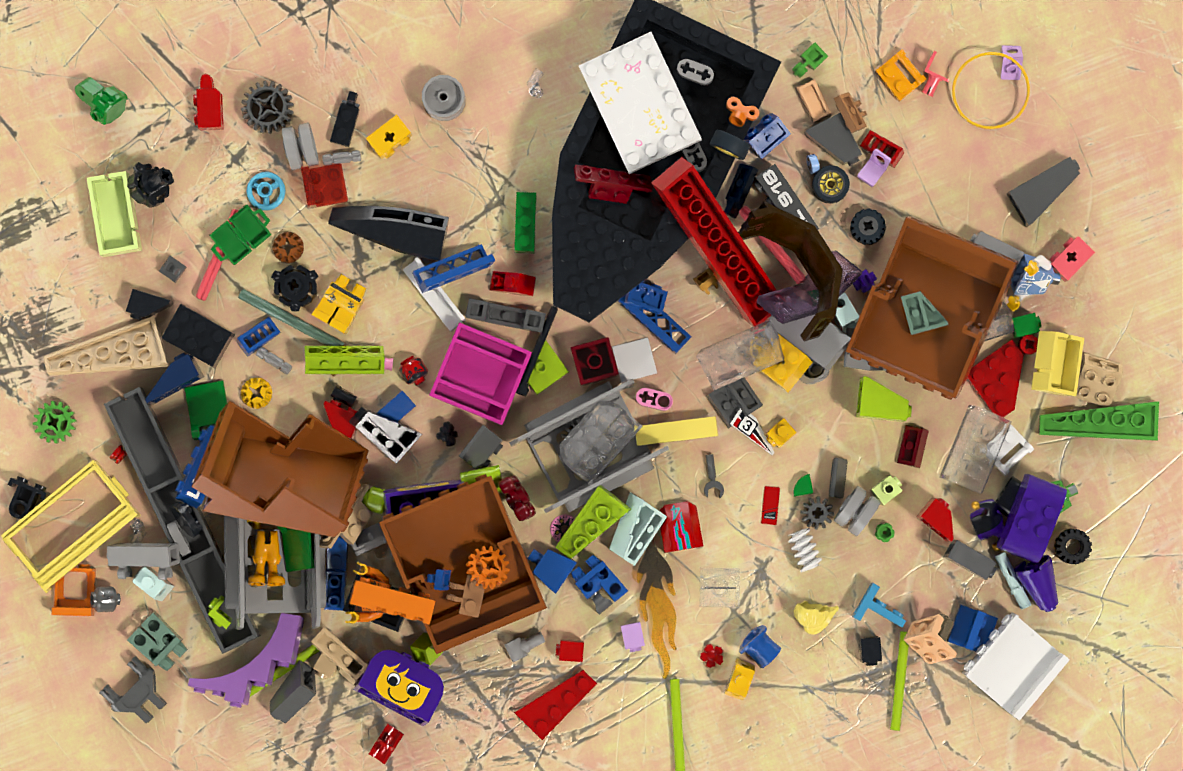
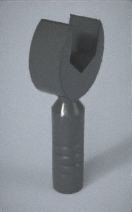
M706 455L710 482L705 485V496L708 498V490L715 487L720 490L721 498L724 494V487L720 482L715 481L714 455Z

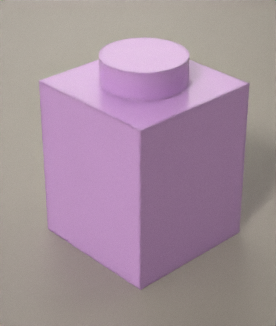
M640 622L621 625L625 649H630V652L642 650L641 646H645Z

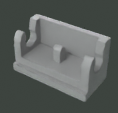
M379 522L362 530L352 545L356 556L387 543Z

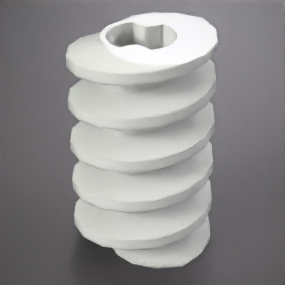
M810 528L787 535L792 536L788 542L795 543L791 550H798L794 557L801 558L797 565H804L800 572L820 566L818 563L822 560L821 557H815L819 551L812 550L816 543H809L813 539L812 535H806Z

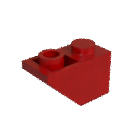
M493 271L490 291L533 296L536 277L522 273Z
M332 399L330 403L325 401L324 407L332 428L353 439L357 429L349 423V420L357 411L350 407L348 410L340 408L342 404Z

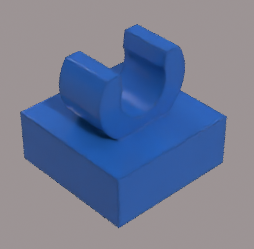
M436 569V574L427 575V582L434 583L435 590H449L451 570Z

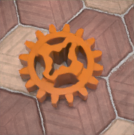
M482 546L480 551L475 549L473 554L468 557L470 561L466 563V566L470 569L467 570L466 574L472 575L470 581H477L475 586L482 584L483 589H486L489 585L492 590L496 585L498 587L501 586L502 581L507 579L505 574H508L510 569L505 567L509 564V561L503 560L506 556L505 554L499 555L500 549L493 551V547L490 546L486 550L485 546Z

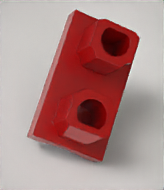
M387 724L368 754L381 763L386 764L404 733Z

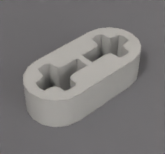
M683 59L677 65V73L682 78L701 85H708L713 80V70L706 65L689 59ZM689 64V68L694 70V73L687 71L685 74L680 67ZM704 71H708L710 78H706L705 81L701 80L702 76L696 74V72L704 73Z
M175 520L167 524L173 541L179 545V552L182 557L191 554L192 549L178 522Z

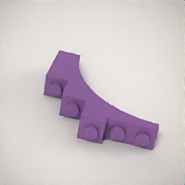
M281 613L277 628L270 641L251 662L237 671L221 677L208 679L189 678L188 686L194 688L193 692L205 694V691H212V695L224 697L225 694L224 700L230 702L229 706L241 708L242 705H248L252 683L253 686L265 688V684L272 685L276 662L278 666L282 667L296 664L304 618L298 615Z

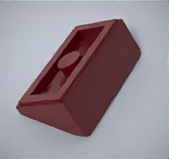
M909 425L905 426L897 463L915 468L921 467L929 433L928 430Z

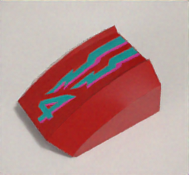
M685 501L664 505L659 510L667 516L660 527L664 553L704 546L696 505Z

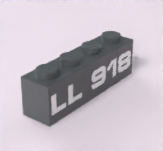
M776 164L755 177L756 182L754 185L760 193L764 192L767 197L765 199L767 203L815 225L817 230L819 229Z

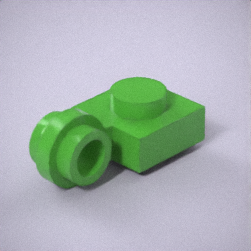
M813 43L800 56L805 63L799 62L792 69L793 75L801 78L808 71L807 66L814 71L828 55L816 43Z

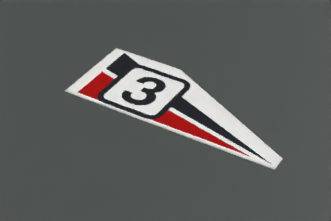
M740 408L730 424L773 456L774 451L766 440L767 437L756 417L752 414L746 417Z

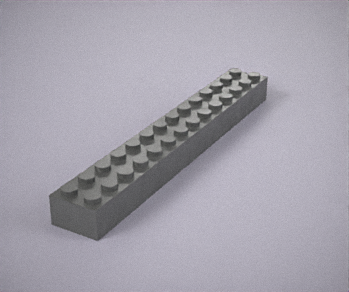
M138 387L123 394L124 397L119 396L105 403L104 406L169 543H175L168 531L167 524L176 520L170 506L175 502H182L175 499L178 493L175 489L179 481H183L185 475L151 404L145 401L147 395L144 389ZM190 506L192 509L191 516L194 520L197 519L201 523L203 529L194 538L190 537L182 529L192 549V553L182 557L179 552V564L222 654L261 635L251 614H244V628L241 630L236 629L235 609L225 608L224 557L200 507L196 509ZM221 595L224 597V602L219 608L232 618V622L227 629L223 626L218 627L212 621L213 618L208 615L210 609L208 605L215 597L218 599Z

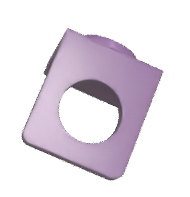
M1003 45L1001 48L1002 53L1012 57L1022 66L1023 53L1021 46ZM1008 50H1014V51H1016L1017 53L1012 54V53H1008L1007 51H1008ZM1003 57L1001 79L1020 80V68L1011 60Z
M875 149L857 177L873 187L886 171L891 158L880 150ZM876 156L882 157L885 163L879 161Z

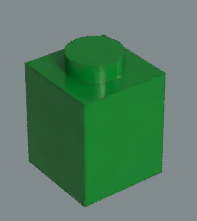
M1035 313L1010 319L1014 339L1038 333L1040 331L1039 328L1042 327L1039 316L1036 317Z

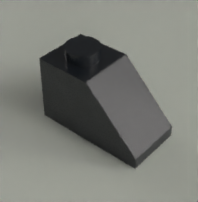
M132 289L126 312L131 313V318L141 320L142 317L149 318L172 306L173 301Z

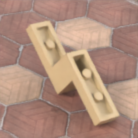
M324 627L311 643L340 668L339 673L355 686L364 673L367 664ZM368 698V699L371 700L378 708H380L382 711H384V710L386 709L385 706H383V705L377 703L376 701H374V700Z

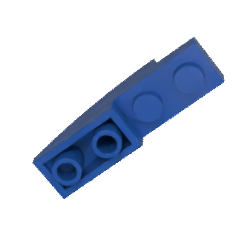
M340 535L333 547L327 548L326 607L324 610L342 611L345 605L348 548L347 542Z

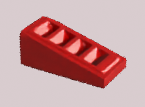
M870 130L860 144V147L872 154L879 143H883L879 148L882 153L887 147H889V150L885 155L888 157L895 151L889 163V166L895 168L904 155L903 148ZM875 138L876 141L874 142L872 147H869L868 145L870 144L872 139ZM876 156L879 160L885 163L882 157Z

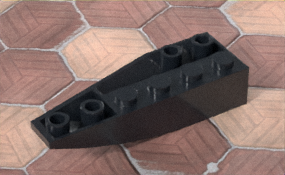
M347 206L332 208L328 224L399 253L440 261L447 235L449 217L396 207Z

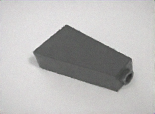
M1069 157L1007 193L1025 227L1030 226L1080 174L1078 171L1080 167L1075 159L1072 160Z

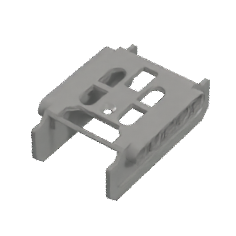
M633 379L615 388L608 381L528 422L524 425L528 433L509 442L511 447L527 440L559 502L544 509L545 513L565 504L568 512L585 505L599 485H602L610 492L653 470L654 466L650 460L669 450L668 446L651 454L647 445L637 446L635 426L637 425L620 394V391L634 384ZM595 414H600L604 417V424L600 427L601 430L605 427L610 428L621 423L627 437L606 448L610 450L619 449L622 452V459L607 468H604L603 464L600 466L596 461L594 464L598 473L584 480L576 479L574 471L578 462L575 461L571 466L569 463L572 459H564L568 452L561 453L560 450L566 448V445L557 443V434L564 431L565 427H571V421L576 426L578 425L577 418L583 421L585 417L589 418ZM584 427L576 430L580 438L585 436L586 431ZM593 430L592 441L602 445L597 436L599 433ZM588 434L585 441L576 440L580 442V445H583L582 453H584L587 446L596 447L592 445V442H589L590 434ZM542 441L553 444L570 477L568 488L559 493L556 491L534 448L536 444ZM570 442V450L578 458L580 446ZM588 450L584 460L595 458L601 451Z
M224 516L225 608L235 609L237 630L244 628V614L311 613L312 629L320 627L321 608L326 607L325 548H320L319 546L321 534L311 533L314 568L301 570L300 585L292 587L288 583L281 531L279 529L254 530L245 519ZM257 530L265 531V544H270V531H278L279 552L282 558L279 565H277V570L285 578V585L282 586L283 600H267V561L264 567L265 586L254 588L248 584V565L255 564L252 557H248L247 541L251 535L257 534Z

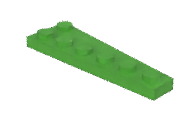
M1159 402L1039 415V435L1158 441Z

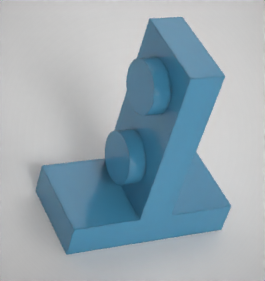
M871 583L852 617L861 621L866 610L869 608L903 628L906 620L902 619L904 616L902 613L895 609L892 612L885 608L887 605L878 599L875 602L872 601L880 587Z

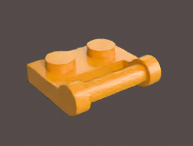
M903 49L875 71L899 102L927 80L905 56L906 53ZM898 60L916 80L914 83L911 84L895 63Z

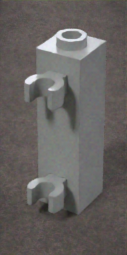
M116 543L107 546L108 566L119 567L117 571L118 579L132 577L130 566L159 567L158 579L166 580L173 577L170 566L180 563L179 545L175 543Z

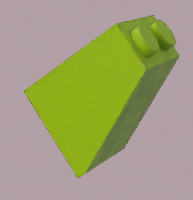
M863 376L860 378L856 417L897 422L907 421V418L911 417L912 406L909 405L907 399L869 377Z

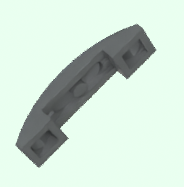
M469 298L465 318L542 333L546 313Z

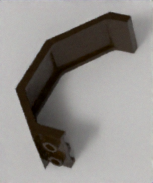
M763 201L759 208L749 213L748 218L741 225L738 233L743 240L763 236L795 253L819 291L817 313L800 336L804 342L818 338L836 315L843 268L815 225Z

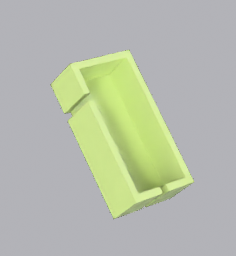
M126 171L108 174V177L100 175L87 178L99 254L102 257L142 251L140 234L135 231L139 230L134 199L131 197L132 189L127 187L130 175Z

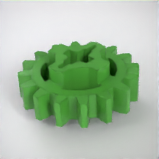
M51 401V406L48 403H44V409L38 408L40 414L34 415L38 420L33 425L38 426L35 433H42L39 437L40 439L47 437L46 442L50 443L53 439L54 443L58 444L59 439L63 442L66 441V435L72 437L70 430H76V427L72 426V424L77 422V420L72 419L75 412H69L70 406L67 405L63 408V402H59L57 406L55 401ZM53 409H59L64 413L57 415ZM46 414L47 417L45 422L43 423V418ZM53 418L59 420V421L56 423V424H57V427L54 426V425H51V423L54 422V421H53ZM65 422H67V427L64 430V424ZM54 430L56 435H50L46 431Z

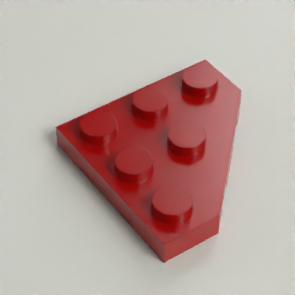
M1013 339L973 366L967 377L997 421L1014 411L1024 355Z

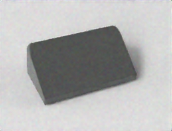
M834 458L832 461L829 497H844L848 464L846 459Z

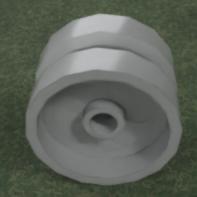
M449 75L435 76L425 84L422 90V102L426 112L432 118L439 121H450L457 118L463 112L466 96L462 85L456 78ZM444 95L447 99L442 101L440 97Z
M309 122L299 124L298 138L292 126L282 128L284 150L292 171L302 169L303 155L309 167L319 165L316 144Z
M857 486L848 495L834 518V522L840 526H845L852 518L848 531L856 537L868 524L881 503L880 500L871 496L863 504L866 491L860 486Z

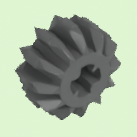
M820 496L816 497V503H814L812 498H809L810 506L807 503H803L807 511H800L801 514H807L806 517L802 518V521L804 522L809 519L810 521L807 524L809 528L814 522L815 530H818L819 523L822 528H826L824 520L827 523H831L832 520L827 518V516H834V512H828L827 510L833 506L828 505L825 507L828 500L824 499L820 503ZM816 507L820 508L819 511H822V515L818 516V519L814 518L815 515H812V511H815Z

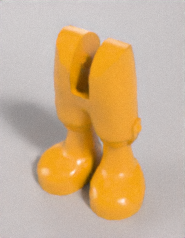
M257 530L254 554L252 556L256 569L254 575L248 577V584L252 586H265L264 567L267 561V586L285 585V578L280 576L277 570V565H279L282 558L279 552L278 531H270V544H265V531Z

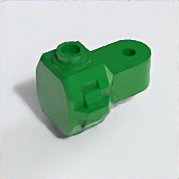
M87 77L75 86L77 96L91 107L90 115L94 121H99L103 125L110 124L125 111L127 95L114 86L103 87L91 77Z

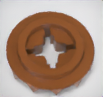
M284 232L276 237L272 249L278 260L284 263H292L302 256L304 244L297 234ZM287 239L290 245L296 246L290 249L289 256L285 249L280 248L286 245Z

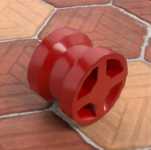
M1026 335L1019 340L1018 348L1024 355L1034 354L1037 352L1038 338L1034 335Z

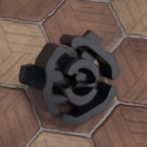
M140 162L136 163L133 167L134 172L129 176L127 184L129 189L136 187V190L131 192V197L137 203L144 204L149 208L157 207L169 196V185L174 183L173 175L169 169L164 167L159 169V167L152 168V165L149 163L144 165Z
M289 265L282 269L281 272L275 270L271 276L275 281L274 293L280 295V286L282 294L291 302L286 301L281 296L279 301L290 307L293 312L299 311L300 307L306 306L313 301L312 297L309 296L305 301L299 302L308 294L310 282L312 284L311 294H317V283L315 280L319 277L315 270L309 271L301 265H298L296 269L304 271L306 275L296 271L289 272L295 270L292 265ZM296 281L299 286L292 291V283Z

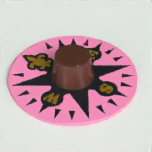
M564 514L553 520L550 531L552 537L557 542L561 540L575 518Z

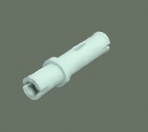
M1003 552L995 556L1011 589L1010 593L1014 595L1020 609L1023 610L1031 606L1024 591L1025 588L1015 575L1014 568L1006 553Z

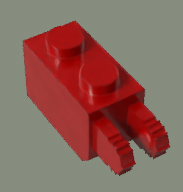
M205 73L200 79V89H196V94L193 95L194 106H197V114H194V123L200 131L224 130L223 95L214 88L213 78Z

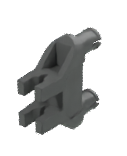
M135 656L127 664L139 676V680L124 696H119L107 684L99 694L111 704L112 711L132 712L145 723H149L154 716L143 705L150 700L160 710L167 702L156 692L154 669L147 668Z

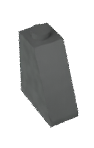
M841 112L804 132L807 138L840 164L845 165L848 163L851 166L860 161L859 157L862 153L850 130L846 127Z
M953 540L943 556L945 559L984 580H987L988 577L992 578L997 569L994 567L996 562L958 540Z
M301 660L296 663L270 700V714L273 718L286 724L316 695L315 669Z

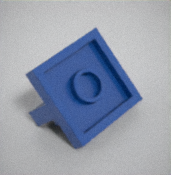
M960 604L947 642L976 652L982 644L985 645L988 642V637L994 630L998 618Z

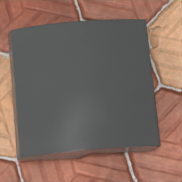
M742 373L706 396L728 429L732 427L730 423L740 408L747 417L763 406Z

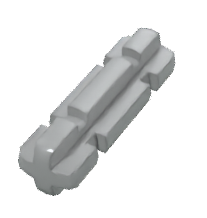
M359 150L352 151V153L348 151L333 153V155L325 154L322 157L323 164L327 166L332 165V163L361 161V153Z
M260 347L256 352V356L265 359L264 361L273 367L281 369L280 371L288 375L291 371L292 365L287 362L284 363V360L273 353H268V350Z

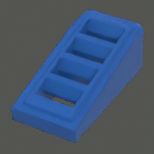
M268 317L239 336L236 342L248 357L281 332L271 318ZM265 325H267L269 329L272 331L271 334H269L267 330L264 328ZM259 329H260L261 332L264 334V336H265L264 339H263V338L261 337V335L258 333V330H259ZM254 334V336L256 337V339L259 341L257 344H256V342L253 340V338L251 337V335ZM246 339L252 345L251 348H249L248 345L245 343Z

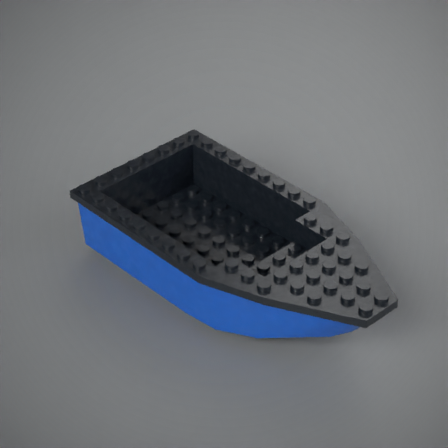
M634 0L610 51L652 32L702 140L699 141V144L706 156L707 166L698 173L716 199L735 158L712 147L710 141L716 130L727 132L744 141L753 122L746 119L742 127L733 125L729 121L732 111L728 110L726 106L727 100L731 97H736L740 99L744 106H755L759 110L782 61L654 0ZM683 59H689L710 67L714 73L712 82L708 85H701L682 78L677 73L678 63ZM689 64L680 67L685 74L687 71L694 73V70L689 68ZM704 71V73L696 72V74L702 76L701 80L705 81L706 78H710L708 71ZM591 91L560 152L552 211L553 306L588 323L659 270L689 239L653 185L651 192L632 190L629 200L625 204L589 198L588 191L592 183L576 181L574 173L576 164L628 172ZM695 144L686 147V149H693L695 147ZM680 150L633 173L649 175L653 182L681 157L685 160L686 158L683 151ZM697 150L692 154H688V157L691 155L694 157L695 162L692 164L701 167L703 159L699 160L696 155L700 151Z

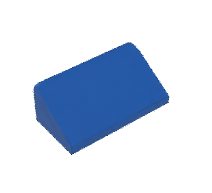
M401 391L379 410L377 414L398 422L416 405L404 391Z

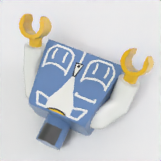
M1027 254L1023 255L1011 279V287L1014 294L1008 298L1009 303L1006 306L1012 311L1017 310L1020 306V301L1026 296L1044 294L1050 284L1058 285L1060 283L1061 276L1059 273H1054L1051 262L1043 255L1037 257Z

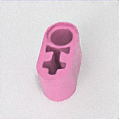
M642 388L636 394L637 403L644 407L667 411L673 404L671 395L665 392ZM647 392V396L653 398V394H657L655 406L651 405L652 400H646L645 403L642 402V398L639 395ZM665 396L669 399L667 407H661L658 404L660 397Z

